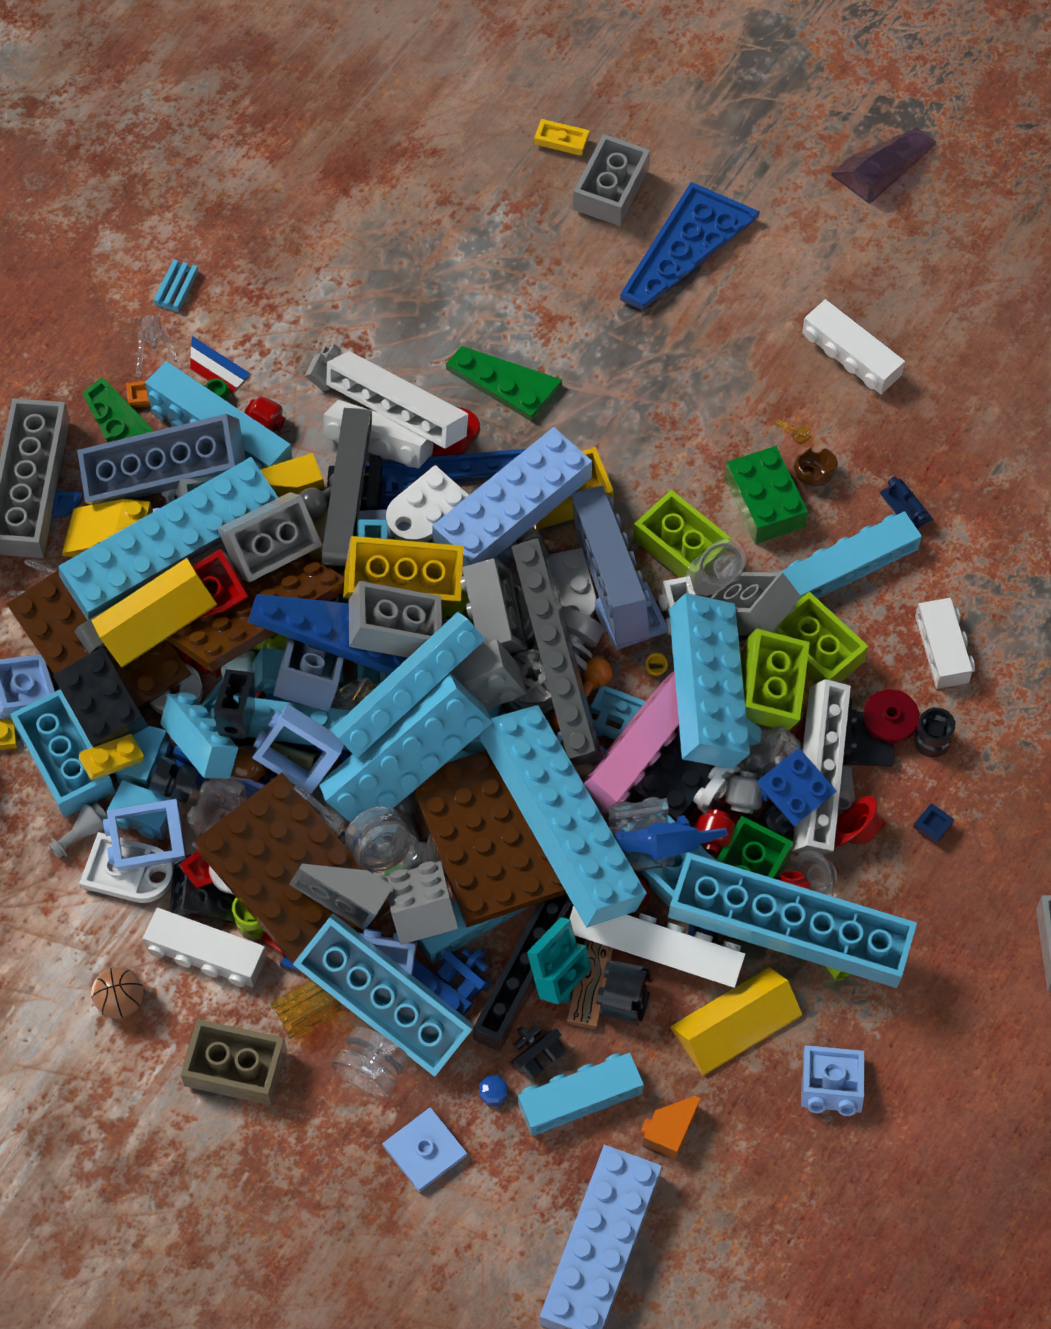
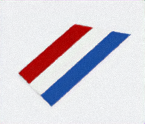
M192 336L190 369L208 381L211 379H221L229 386L231 395L250 373Z

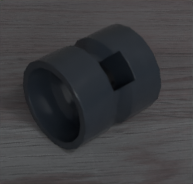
M933 707L921 714L914 736V744L921 754L927 757H939L948 751L956 726L951 713L945 709Z
M161 755L148 790L160 795L170 793L171 799H177V801L186 804L198 770L186 764L179 767L176 760Z

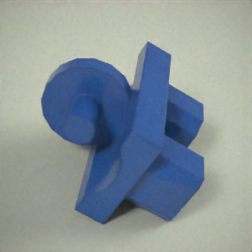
M466 948L462 952V955L467 959V962H465L455 952H450L446 949L441 955L445 960L441 963L437 974L448 983H451L459 973L466 977L457 991L467 1000L471 1001L481 991L488 992L493 985L475 971L478 968L482 973H485L489 968L483 962L486 952L478 949L473 953Z

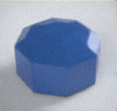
M487 1076L479 1084L480 1099L487 1106H500L507 1099V1083L500 1076Z

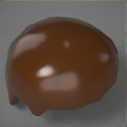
M809 448L803 454L796 457L793 467L797 478L801 482L812 486H821L827 484L832 479L838 461L829 449L824 448L820 452H814Z
M242 745L238 747L231 772L233 777L241 779L251 778L256 783L259 782L263 775L264 779L268 778L269 768L252 758L256 750L255 746Z

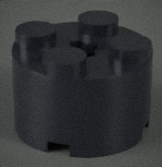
M608 960L604 970V978H607L605 987L599 988L596 998V1004L600 1005L599 1016L606 1020L639 1026V1021H643L649 1002L650 992L647 991L646 982L652 983V970L645 966Z

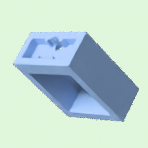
M286 704L281 712L276 710L267 724L270 728L267 733L261 731L253 743L256 750L252 758L277 774L283 773L291 783L312 794L341 754L344 744L332 731L289 704ZM284 726L323 750V753L310 771H307L269 747Z
M177 799L107 810L108 819H103L105 835L111 836L112 847L107 848L110 865L115 864V868L118 871L177 862L186 858V847ZM166 811L172 851L123 859L117 819Z

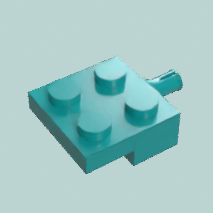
M561 917L527 952L539 999L556 1004L570 1002L572 1000L571 991L592 969L586 946L576 943L570 919Z

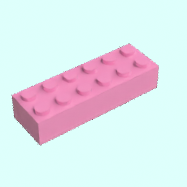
M675 671L660 683L602 755V758L598 760L582 780L601 814L604 812L607 815L610 814L616 806H620L630 794L628 790L641 781L646 774L644 770L648 765H653L660 757L661 753L659 751L676 737L677 733L675 731L679 728Z

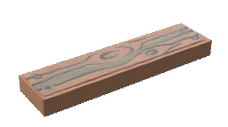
M585 939L584 945L587 948L592 969L574 987L567 1024L596 1030L600 1005L596 1004L597 993L600 987H605L607 978H604V970L607 961H611L613 948Z

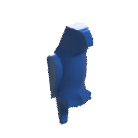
M683 815L678 816L677 821L674 823H655L650 827L630 832H624V829L619 830L614 834V838L623 852L644 853L649 855L651 859L661 860L699 849V844L727 836V830L722 828L698 831V829L689 826L688 820Z

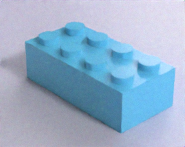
M61 689L10 714L20 738L63 818L81 810L84 804L91 805L115 793L109 775L91 781L79 760L80 752L93 747Z

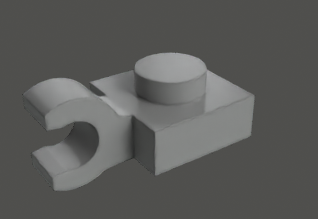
M334 343L330 346V349L324 346L320 354L314 356L305 374V377L323 392L331 388L326 385L327 362L338 357L341 353V349Z

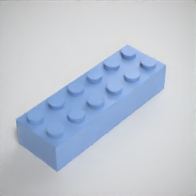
M553 427L433 524V543L464 546L463 567L495 558L592 478V460Z
M607 1145L603 1146L539 1316L540 1326L548 1329H605L660 1179L662 1165Z

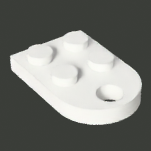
M435 465L391 501L386 511L388 530L396 540L428 542L433 538L432 525L469 495ZM401 522L411 524L410 529L406 531H401L396 526Z
M582 548L550 554L549 560L561 605L577 610L592 618L595 613L596 596Z
M98 832L79 883L82 889L139 903L155 901L167 893L174 877L172 863L118 871L115 868V864L110 865L107 848L112 847L111 836ZM120 838L123 859L164 852L152 845ZM161 871L166 874L165 879L160 883H154L150 880L151 875L155 872Z

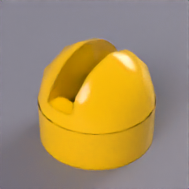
M659 653L648 656L645 663V669L648 674L659 677L666 672L668 662L665 656ZM649 665H663V669H650Z

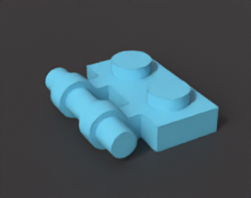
M604 685L600 686L590 711L593 714L599 715L597 721L593 720L596 735L598 737L604 735L615 740L646 701ZM608 719L622 724L621 729L606 725Z

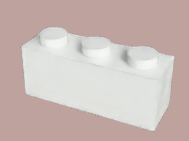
M951 598L918 603L915 617L936 689L969 683L972 672H975L973 657L968 656L966 650L968 646L966 633L964 631L961 632L959 627L960 613L958 608L953 606Z

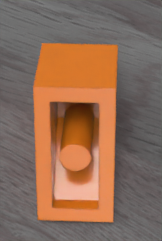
M693 1096L655 1110L652 1119L646 1118L641 1128L640 1135L644 1136L642 1146L676 1160L699 1109L701 1098Z

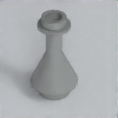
M94 803L92 806L84 804L73 829L59 841L52 838V843L48 847L57 858L66 857L67 853L65 850L79 838L97 834L98 832H105L103 819H108V815L97 803Z

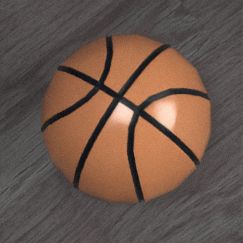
M112 967L101 972L96 977L91 990V998L95 1008L102 1015L111 1019H123L134 1014L139 1009L144 996V987L140 978L133 971L124 967Z

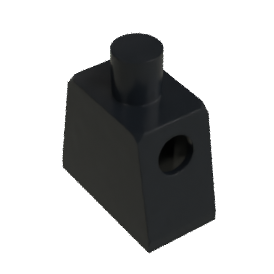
M226 669L214 708L217 732L220 736L240 740L248 736L255 710V673ZM241 693V696H238V701H236L234 694Z

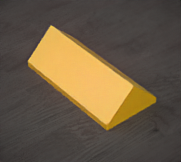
M186 558L91 621L99 638L119 665L124 667L218 604L188 558Z
M768 967L673 1024L671 1029L701 1074L705 1076L800 1018L802 1012L789 981Z

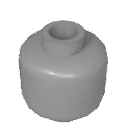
M741 771L740 776H732L729 779L725 799L731 805V810L753 814L754 810L762 807L763 799L760 793L762 789L756 783L758 781V774Z

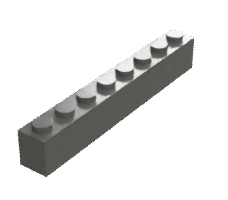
M539 538L511 546L566 754L575 766L602 758L546 546Z

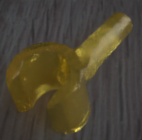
M779 419L775 421V425L792 434L793 439L798 444H802L811 438L809 435L811 429L806 424L795 428Z

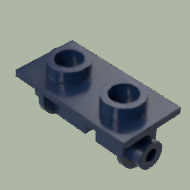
M892 477L887 482L889 487L879 492L896 515L905 511L917 529L933 521L932 516L901 478Z

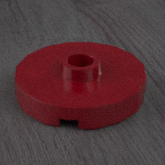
M886 689L878 691L869 697L864 705L862 720L865 729L873 738L886 741V743L896 744L904 742L913 736L918 725L920 712L916 702L909 695L900 690ZM894 712L896 716L891 717L887 713Z

